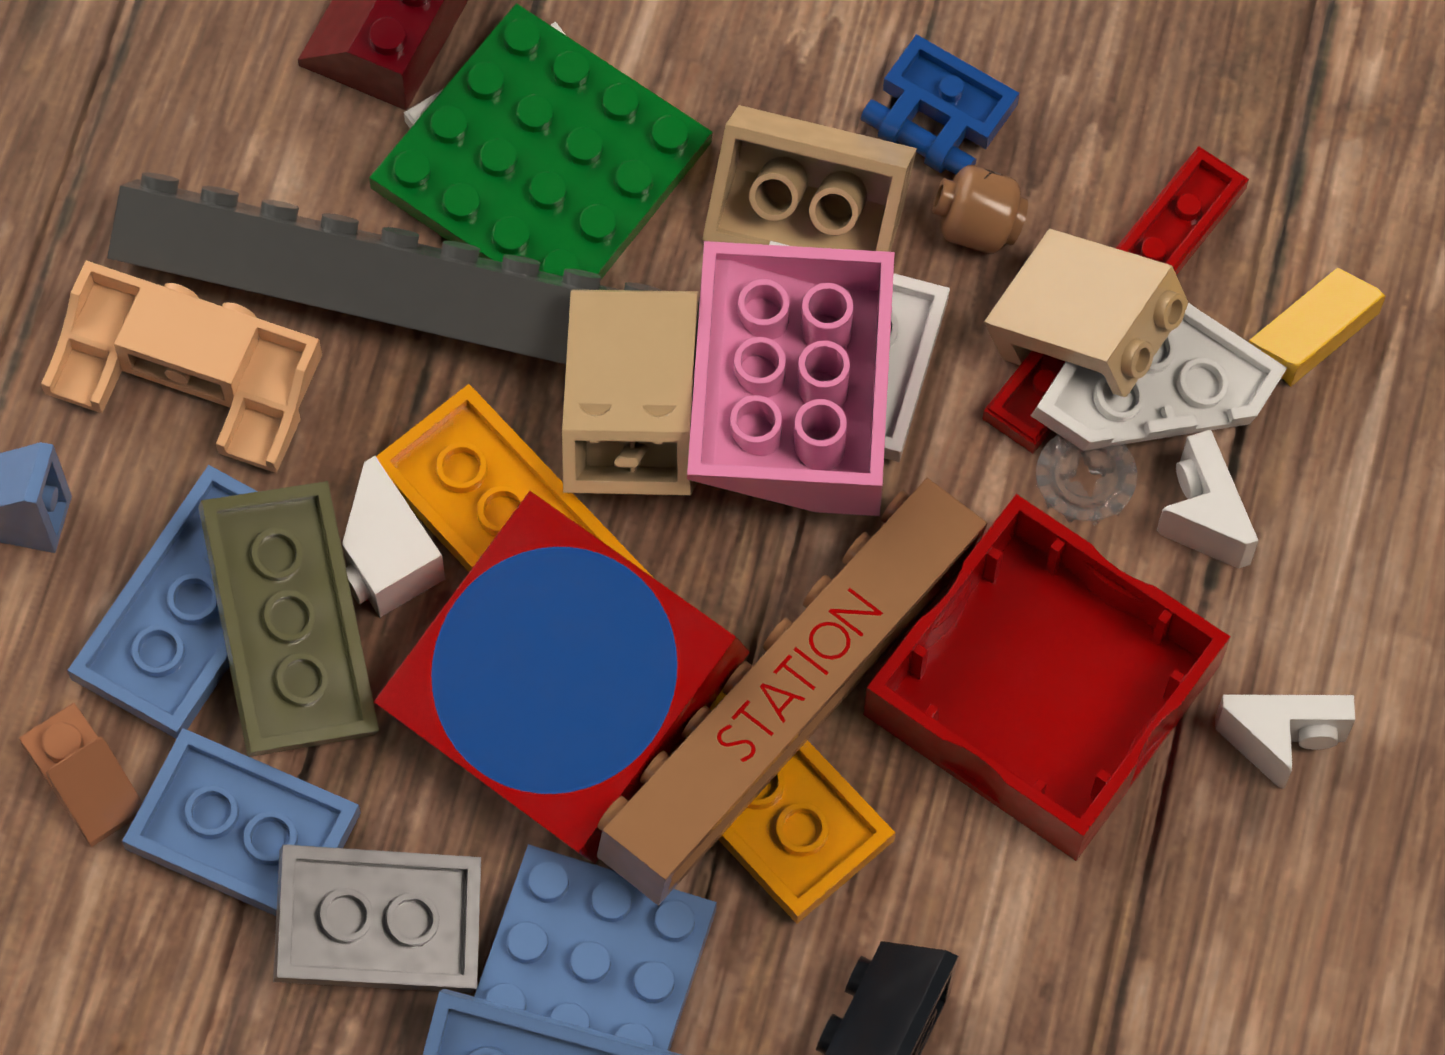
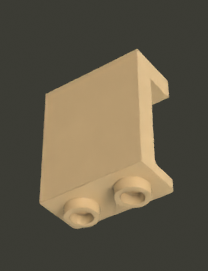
M1049 228L985 319L984 324L1003 360L1021 365L1031 351H1035L1097 371L1105 376L1113 394L1127 397L1138 379L1142 378L1150 369L1153 357L1170 332L1176 329L1182 322L1188 306V300L1172 265Z

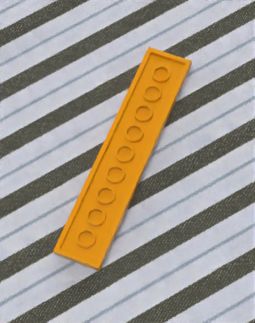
M467 384L376 456L413 513L468 572L471 571L527 493L531 491L651 576L574 493H563V482L470 384ZM722 691L710 706L711 710L726 696ZM682 738L669 754L672 755L685 739ZM807 740L718 840L791 919L798 924L893 843L896 832Z

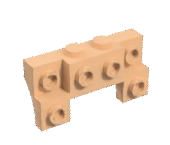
M86 260L70 293L61 335L41 386L46 395L103 413L119 376L124 371L227 406L230 410L216 442L218 454L277 473L301 420L299 407L321 360L322 350L318 338L258 319L253 312L241 305L226 302L220 306L199 299L193 291L182 285L166 283L164 286Z

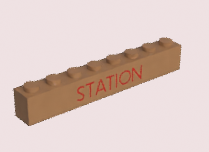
M928 477L911 495L905 490L896 495L881 517V521L884 523L872 537L864 532L853 542L842 560V563L846 566L836 577L832 579L828 575H824L815 583L803 601V606L806 609L794 622L788 618H784L779 622L763 645V649L767 652L754 666L747 661L743 662L726 682L722 691L726 696L713 710L706 705L699 709L684 728L681 737L685 741L672 755L665 750L660 752L643 772L640 778V782L643 784L641 789L630 801L623 796L619 797L602 816L598 823V828L602 831L596 857L658 906L962 569L965 559L982 539L987 522Z

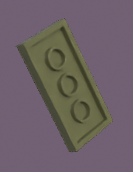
M328 481L201 500L198 506L247 756L253 757L374 736L379 731Z

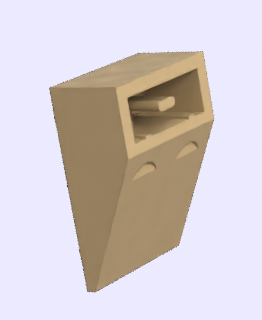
M571 290L562 424L563 493L692 494L698 482L687 480L699 318V291Z

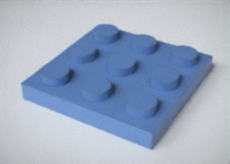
M528 844L474 997L670 1051L716 913L717 902L673 889L658 906L614 870Z

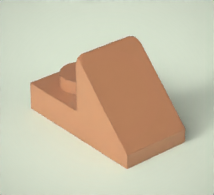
M72 703L19 737L23 748L91 847L134 820L143 802L104 738L96 735L75 703Z

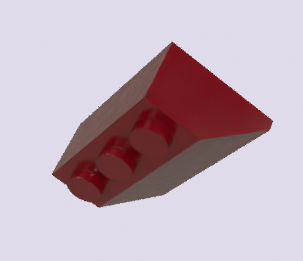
M332 0L298 58V65L407 111L468 0Z

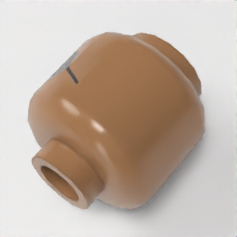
M967 165L957 173L953 181L945 178L942 179L934 198L932 213L941 216L940 229L947 241L985 254H994L1005 244L1012 246L1017 241L1027 215L1028 200L1021 197L1020 186L1012 177L975 165Z

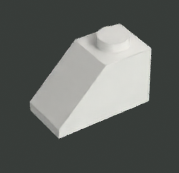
M376 456L368 459L363 464L342 546L352 596L359 604L369 600L381 618L445 580L442 554Z

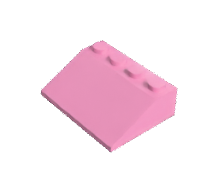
M704 241L687 480L812 512L880 516L895 252Z

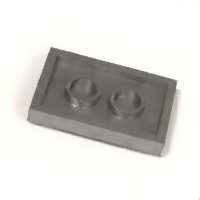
M282 845L279 850L273 982L425 991L448 989L461 993H473L477 989L481 857Z

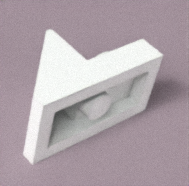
M1210 429L1188 436L1181 460L1176 464L1180 487L1188 499L1169 505L1162 510L1157 531L1168 539L1238 569L1251 564L1259 540L1214 435Z
M1223 695L1215 715V728L1275 785L1284 789L1292 772L1291 742H1299V746L1312 750L1327 749L1336 746L1338 742H1346L1355 722L1354 695Z

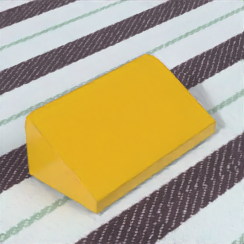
M1336 268L1248 342L1287 367L1281 378L1292 387L1380 314L1386 296L1371 284L1340 268Z

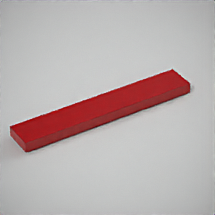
M1198 146L1118 244L1116 249L1172 265L1177 275L1243 194L1249 179ZM1031 351L984 409L982 419L1033 454L1052 430L1033 418L1031 414L1066 361Z

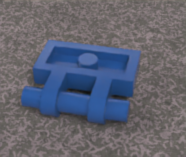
M916 34L884 78L883 91L898 100L889 109L872 99L864 108L860 119L879 131L878 138L917 148L916 152L925 157L924 164L935 171L942 173L946 169L957 175L963 167L975 165L977 161L976 158L958 148L962 141L967 138L980 147L987 149L1017 107L1020 93ZM918 111L944 125L938 136L912 122Z

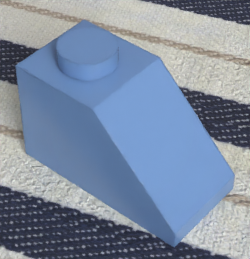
M40 442L0 453V543L56 553L72 495L54 445Z

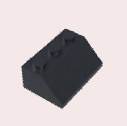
M881 941L872 960L864 956L859 958L845 988V992L854 997L843 1018L835 1014L831 1015L818 1041L816 1051L824 1055H921L950 996L959 956L942 949Z

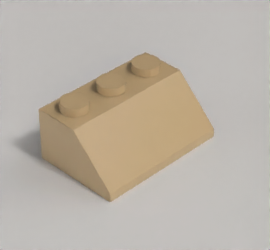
M738 105L725 125L702 240L769 245L770 241L797 247L891 252L904 208L917 148Z

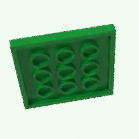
M516 3L369 177L370 188L446 240L466 243L480 248V258L502 262L504 255H517L539 261L541 263L539 271L563 276L564 269H578L598 274L602 279L710 146L713 132Z

